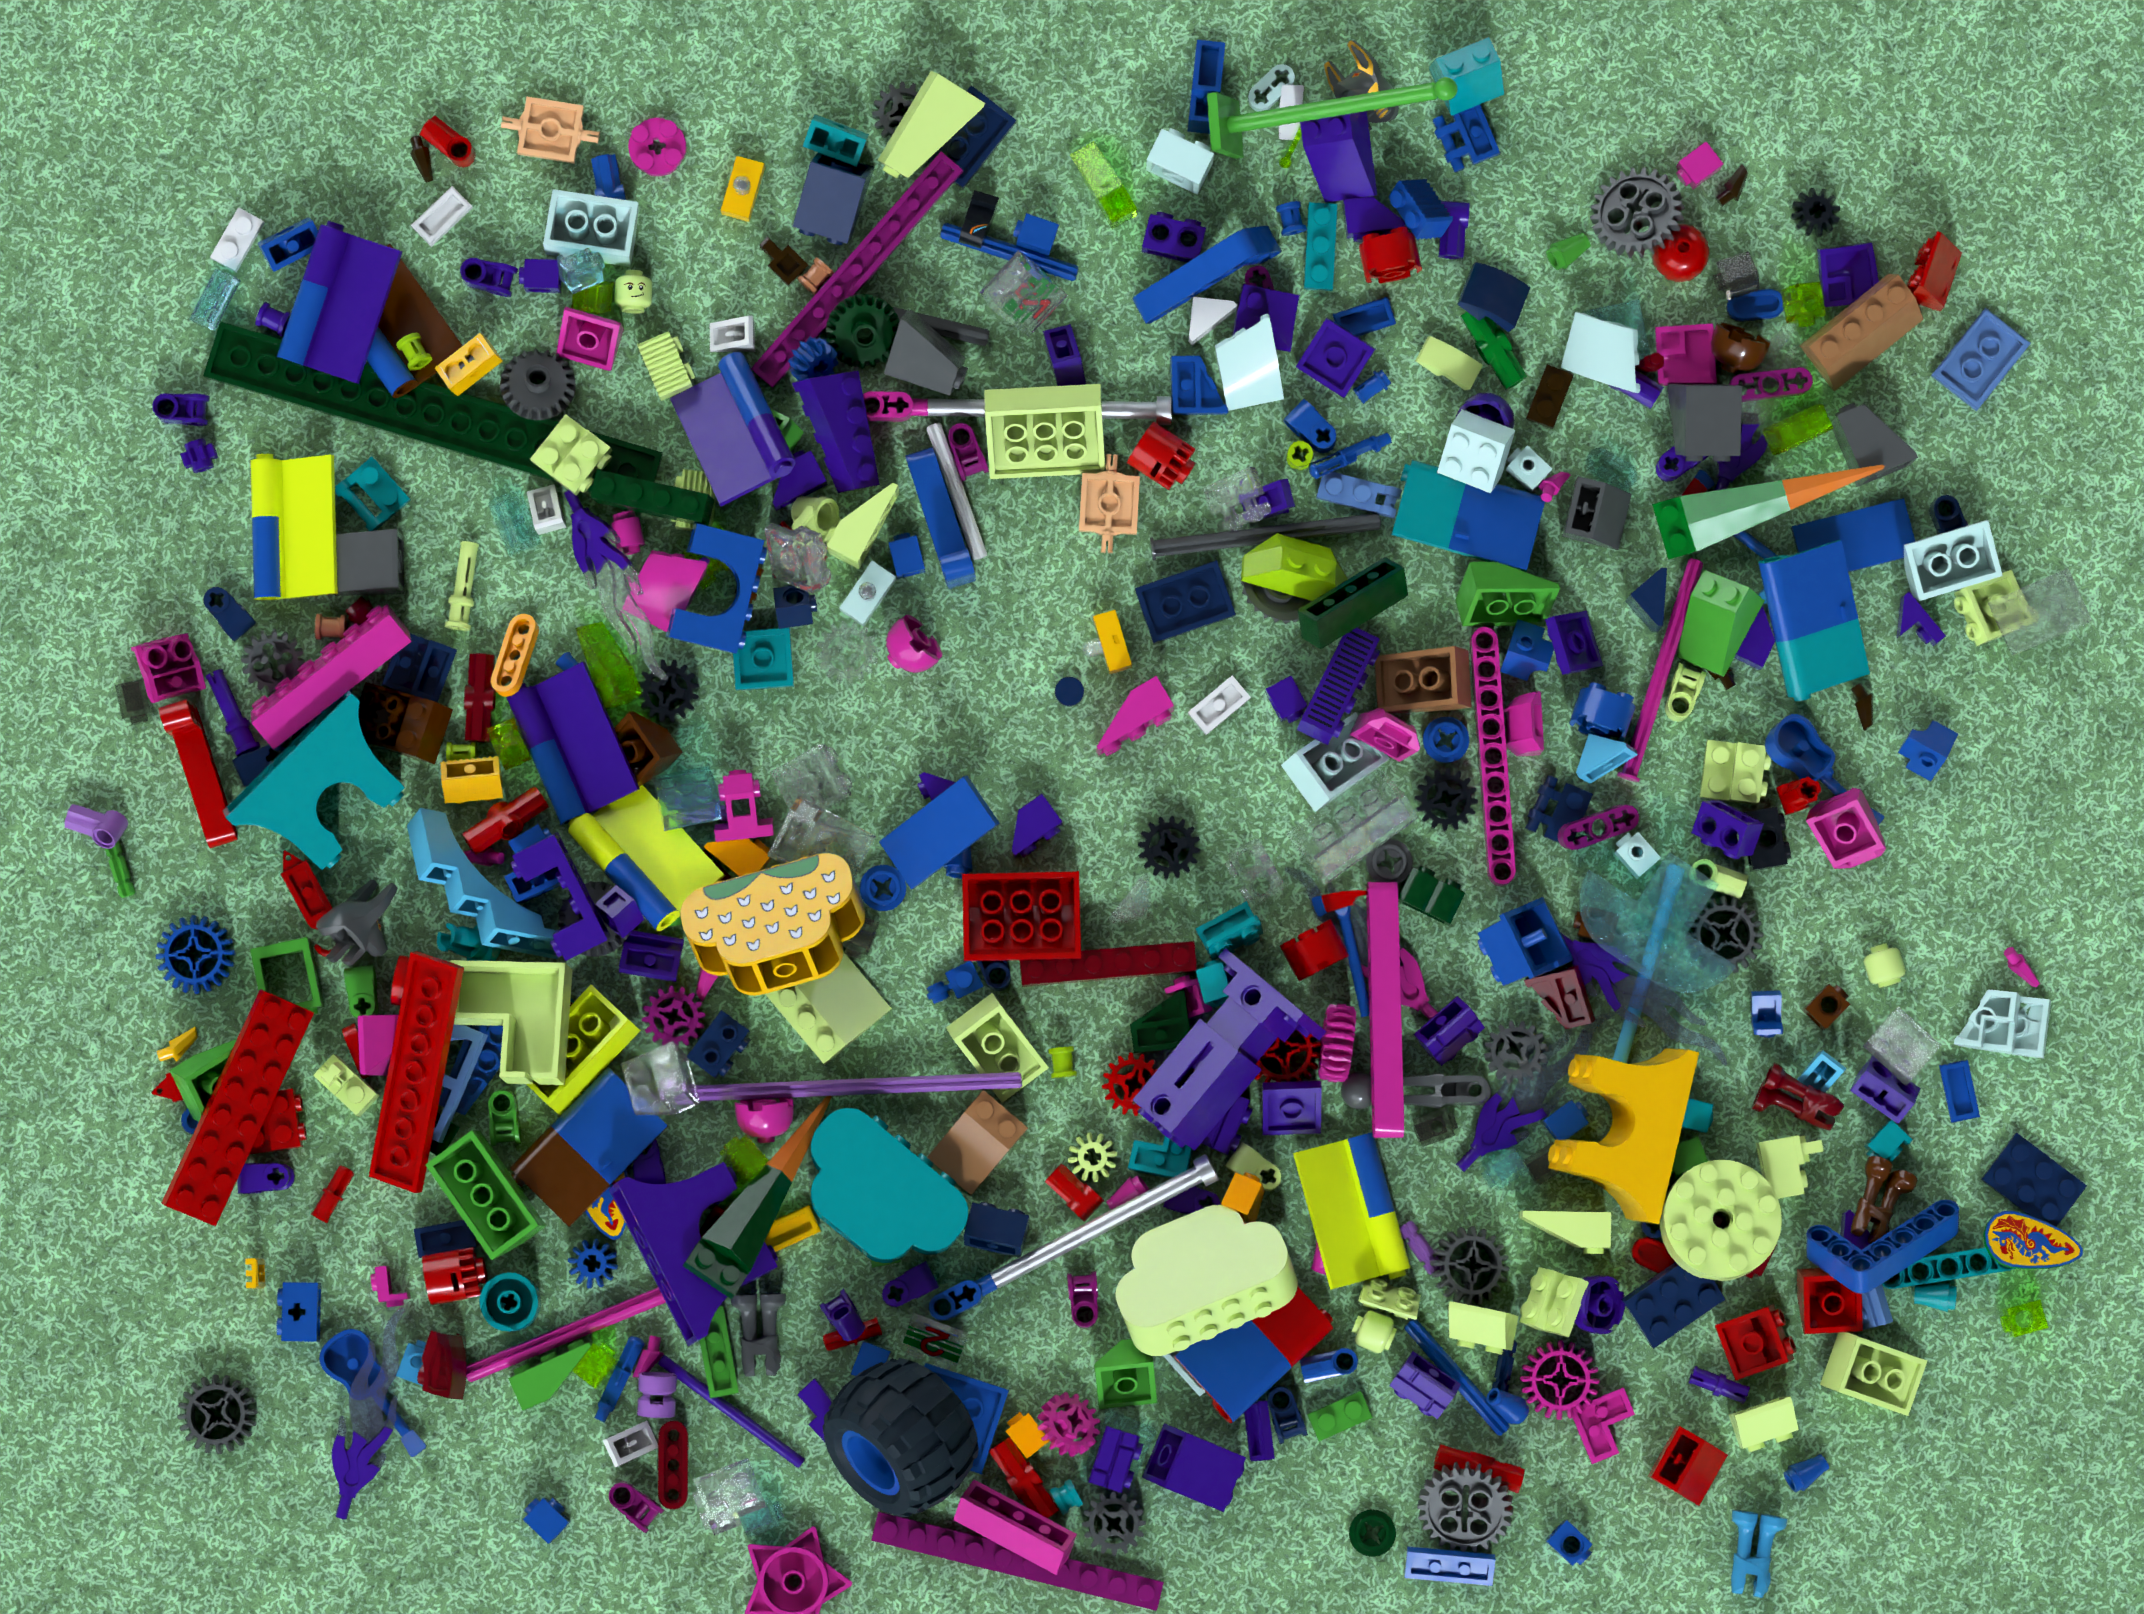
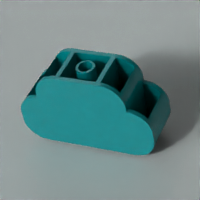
M842 1108L829 1114L816 1129L811 1141L812 1161L819 1171L812 1183L811 1203L818 1217L867 1258L879 1263L895 1262L903 1258L911 1248L924 1255H936L950 1248L963 1232L968 1219V1205L961 1192L954 1187L956 1181L944 1171L940 1175L932 1169L934 1163L922 1153L916 1156L909 1150L911 1144L899 1134L893 1137L887 1132L888 1125L876 1115L870 1118L864 1112L854 1108Z

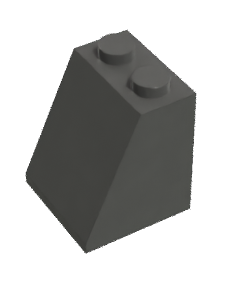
M908 309L900 319L884 374L950 396L955 388L959 389L961 384H963L968 368L963 366L966 358L917 313Z
M1668 384L1675 454L1685 456V461H1703V456H1713V461H1730V456H1740L1742 386L1727 384Z
M1855 403L1840 408L1839 412L1835 414L1836 417L1830 423L1849 470L1876 465L1885 466L1884 469L1855 481L1856 487L1906 468L1918 458L1916 452L1865 404L1856 407Z
M398 529L336 534L338 594H334L335 596L404 594V538Z

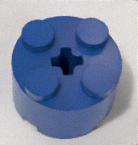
M1591 682L1588 688L1580 689L1569 724L1572 727L1575 723L1578 724V731L1585 735L1593 734L1610 739V736L1618 737L1617 741L1624 742L1635 711V705L1632 703L1634 697L1624 692H1617L1615 694L1606 691L1604 685Z

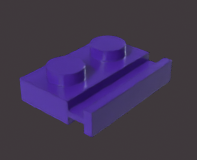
M632 930L623 944L619 972L676 982L684 939Z

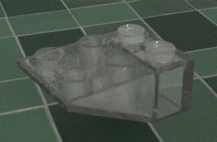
M798 796L790 808L767 856L785 864L816 854H835L847 862L855 880L876 836Z

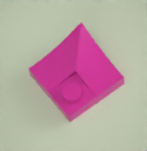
M1713 323L1655 327L1656 351L1664 356V366L1658 370L1659 385L1717 384L1716 360L1711 350V340L1714 332Z

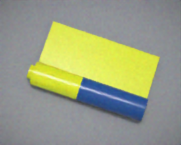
M257 454L256 459L250 460L254 599L280 600L338 594L334 455L279 460L274 459L273 454Z
M642 785L639 787V790L600 808L594 815L585 813L571 819L568 833L610 880L635 900L641 914L655 930L662 931L680 917L682 904L693 891L714 884L725 875Z
M1373 1133L1293 1153L1330 1290L1387 1274L1390 1280L1407 1275L1405 1269L1411 1267Z

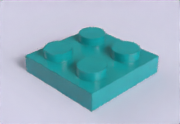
M790 628L742 631L746 632L743 649H738L737 654H733L736 691L794 687Z

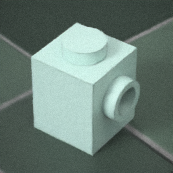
M1528 445L1522 451L1517 448L1507 458L1510 464L1507 466L1506 471L1530 493L1552 471V468Z
M1628 832L1616 843L1619 849L1614 854L1636 879L1661 859L1639 832L1634 836H1631Z

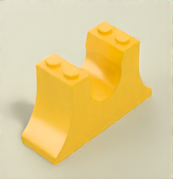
M1665 1048L1655 1057L1632 1064L1600 1056L1575 1054L1568 1067V1075L1570 1076L1568 1083L1583 1092L1601 1095L1611 1108L1612 1124L1607 1135L1599 1142L1574 1139L1555 1140L1554 1145L1550 1147L1548 1152V1168L1576 1175L1599 1185L1617 1201L1626 1219L1659 1224L1699 1052Z

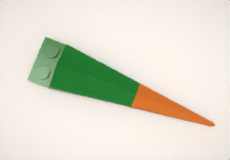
M1876 465L1688 494L1654 503L1652 506L1668 560L1702 550L1884 469L1885 466Z

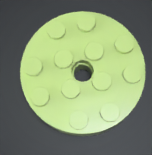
M1731 1160L1707 1161L1688 1170L1668 1190L1660 1219L1661 1237L1670 1256L1681 1268L1690 1274L1710 1280H1733L1750 1273L1770 1256L1781 1232V1208L1771 1185L1753 1168ZM1715 1214H1721L1726 1217L1727 1224L1725 1228H1719L1714 1224L1713 1216Z

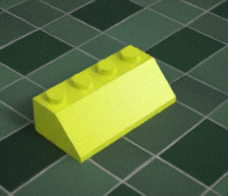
M591 984L570 1006L565 1085H541L534 1080L533 1084L526 1085L561 1116L641 1030Z

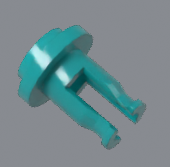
M447 923L446 927L451 931V935L441 932L437 934L439 950L443 952L451 951L456 955L465 956L467 961H495L501 952L500 948L481 944L477 925L474 928H469L465 926L456 927L452 923Z

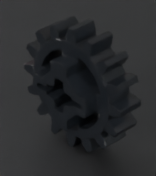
M661 660V667L659 668L652 663L650 665L652 670L650 674L644 671L641 673L646 679L645 682H637V686L643 689V692L636 694L637 698L645 699V702L641 705L642 710L650 708L648 716L653 718L658 714L661 723L664 722L666 717H669L671 722L675 723L676 715H680L685 719L686 714L684 711L686 709L695 710L691 701H698L700 698L693 693V691L700 688L699 684L691 683L696 677L695 674L690 673L687 675L688 666L685 664L680 669L677 668L676 660L672 661L671 666H667L665 660ZM666 673L665 678L659 682L653 681L658 675ZM678 675L685 680L688 690L678 686ZM671 680V686L676 692L675 694H670L665 700V695L661 692V689H666ZM649 693L658 696L660 699L659 708L651 702ZM678 700L684 701L678 708L670 710L671 705Z
M1446 768L1444 775H1441L1437 769L1434 771L1435 778L1432 779L1426 775L1424 780L1427 785L1419 784L1417 787L1422 792V795L1414 797L1415 801L1421 802V805L1416 808V812L1424 811L1425 815L1421 821L1426 822L1430 819L1432 821L1431 829L1440 824L1442 832H1446L1448 825H1451L1454 830H1458L1459 821L1465 825L1469 822L1465 816L1466 814L1472 816L1475 814V811L1470 806L1478 803L1477 799L1471 798V795L1477 790L1476 788H1468L1467 785L1471 781L1470 778L1464 781L1460 779L1461 771H1458L1453 776L1451 775L1450 768ZM1446 781L1457 784L1461 789L1455 790L1449 787ZM1435 784L1437 793L1434 798L1427 801L1428 791ZM1442 793H1446L1447 797L1458 796L1451 801L1450 807H1447L1445 803H1437L1442 798ZM1465 800L1463 811L1457 815L1456 806L1458 802ZM1438 810L1444 813L1447 819L1439 818L1431 811Z
M1174 816L1170 817L1169 823H1165L1163 818L1159 817L1158 826L1150 822L1148 826L1151 831L1149 833L1141 832V836L1146 840L1145 842L1138 843V847L1144 849V852L1138 856L1139 859H1147L1144 865L1145 869L1151 866L1154 868L1153 876L1156 877L1159 872H1163L1164 880H1167L1169 873H1174V876L1178 879L1180 878V870L1188 874L1190 872L1188 864H1197L1198 861L1192 856L1201 851V849L1194 847V844L1199 842L1200 839L1199 837L1191 836L1194 831L1193 826L1187 830L1184 828V819L1179 824H1176ZM1170 829L1181 832L1185 837L1177 838L1171 835ZM1159 832L1160 840L1158 844L1149 848L1152 837ZM1164 835L1167 836L1171 844L1177 845V848L1173 851L1174 861H1172L1167 851L1162 852L1161 850L1165 846ZM1189 848L1186 859L1179 864L1178 856L1181 850ZM1160 857L1166 860L1169 867L1159 865L1153 858Z

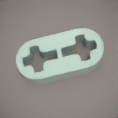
M1284 64L1276 65L1249 91L1248 102L1250 107L1255 111L1270 109L1280 99L1282 85L1294 84L1295 75L1292 68ZM1278 72L1282 75L1286 72L1288 74V83L1280 82L1274 88L1272 84L1277 78L1275 73ZM1267 89L1271 91L1266 96V104L1254 102L1256 100V92L1262 94Z

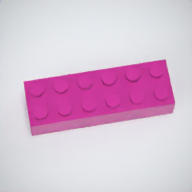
M388 604L382 608L380 605L373 608L366 615L368 619L360 626L357 623L353 624L343 633L345 637L337 644L332 641L320 651L322 655L314 662L309 659L297 669L299 674L291 680L288 677L283 679L275 686L276 692L268 698L264 695L252 704L253 710L250 711L251 723L273 750L411 642L409 629Z

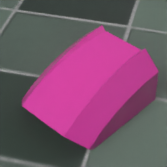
M1537 691L1515 697L1503 710L1506 715V747L1516 756L1540 755L1544 750L1541 692Z
M1382 708L1359 714L1350 732L1352 737L1363 741L1398 762L1413 755L1420 749L1415 727L1387 713Z
M1852 788L1849 791L1819 802L1809 810L1806 822L1834 869L1855 867L1882 856L1886 850L1878 823L1861 789Z

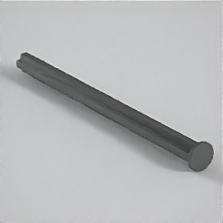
M1374 513L1153 540V537H1150L1152 560H1156V557L1259 545L1277 533L1296 539H1308L1381 529V519L1379 514Z

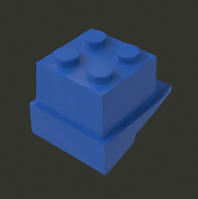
M1544 897L1499 915L1501 921L1478 933L1480 938L1478 940L1479 948L1485 956H1489L1493 965L1490 967L1492 975L1497 982L1501 981L1503 986L1527 976L1529 979H1532L1574 960Z

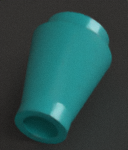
M1950 1283L1923 1287L1915 1286L1914 1304H1921L1948 1312V1309L1955 1310L1957 1286H1950Z

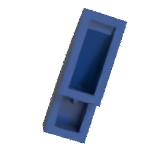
M1197 40L1187 132L1210 134L1207 93L1221 92L1225 42Z

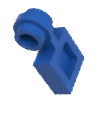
M968 961L945 973L950 984L944 986L943 982L940 981L926 988L928 991L927 998L928 1000L932 999L933 1003L936 1004L950 997L948 991L952 989L957 999H960L983 988L984 986L972 961Z

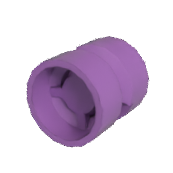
M668 1372L639 1373L638 1390L642 1392V1396L638 1398V1416L650 1418H670L675 1416L676 1399L672 1397V1393L676 1392V1374ZM651 1395H663V1400L651 1399Z

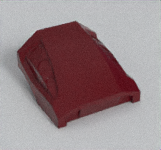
M431 1330L422 1355L423 1365L418 1372L417 1381L423 1385L422 1390L449 1399L463 1400L467 1372L466 1338L459 1333L451 1335Z

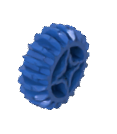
M192 915L190 925L182 917L179 919L181 928L171 923L169 927L174 933L172 935L166 932L161 934L168 941L166 944L157 943L158 948L165 949L164 953L156 954V959L165 960V963L158 966V970H169L163 979L169 981L175 977L172 983V987L175 989L180 987L183 982L182 991L184 993L190 991L191 985H193L195 994H200L201 985L204 986L207 992L212 991L211 981L217 986L222 985L221 980L218 978L219 974L226 978L230 976L227 971L223 970L224 966L234 967V962L226 960L227 956H234L236 954L235 950H226L227 946L234 943L233 939L223 940L222 938L228 933L227 929L223 928L216 932L219 922L214 921L208 927L209 918L203 916L200 924H198L197 916ZM199 931L211 935L218 949L204 948L201 938H199ZM190 932L188 945L182 950L173 952L177 941L183 935ZM195 947L198 951L207 954L202 955L201 959L198 958L199 961L197 962L190 957L182 956L189 955V952H193L192 949ZM218 958L213 970L201 977L204 963L207 960ZM173 960L187 961L192 972V979L181 975L176 969Z

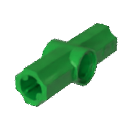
M1467 311L1460 316L1475 340V347L1481 358L1487 365L1490 364L1505 390L1514 387L1527 378L1526 373L1512 352L1513 348L1507 336L1500 328L1496 327L1493 320L1485 316L1479 321Z

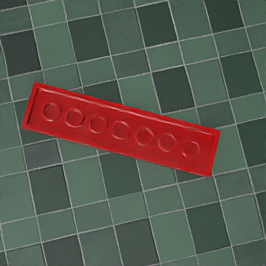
M418 951L410 952L369 1171V1177L413 1193H420L423 1190L427 1169L425 1164L428 1163L464 972L463 966Z
M259 990L161 1202L164 1206L216 1227L314 1012L267 991Z

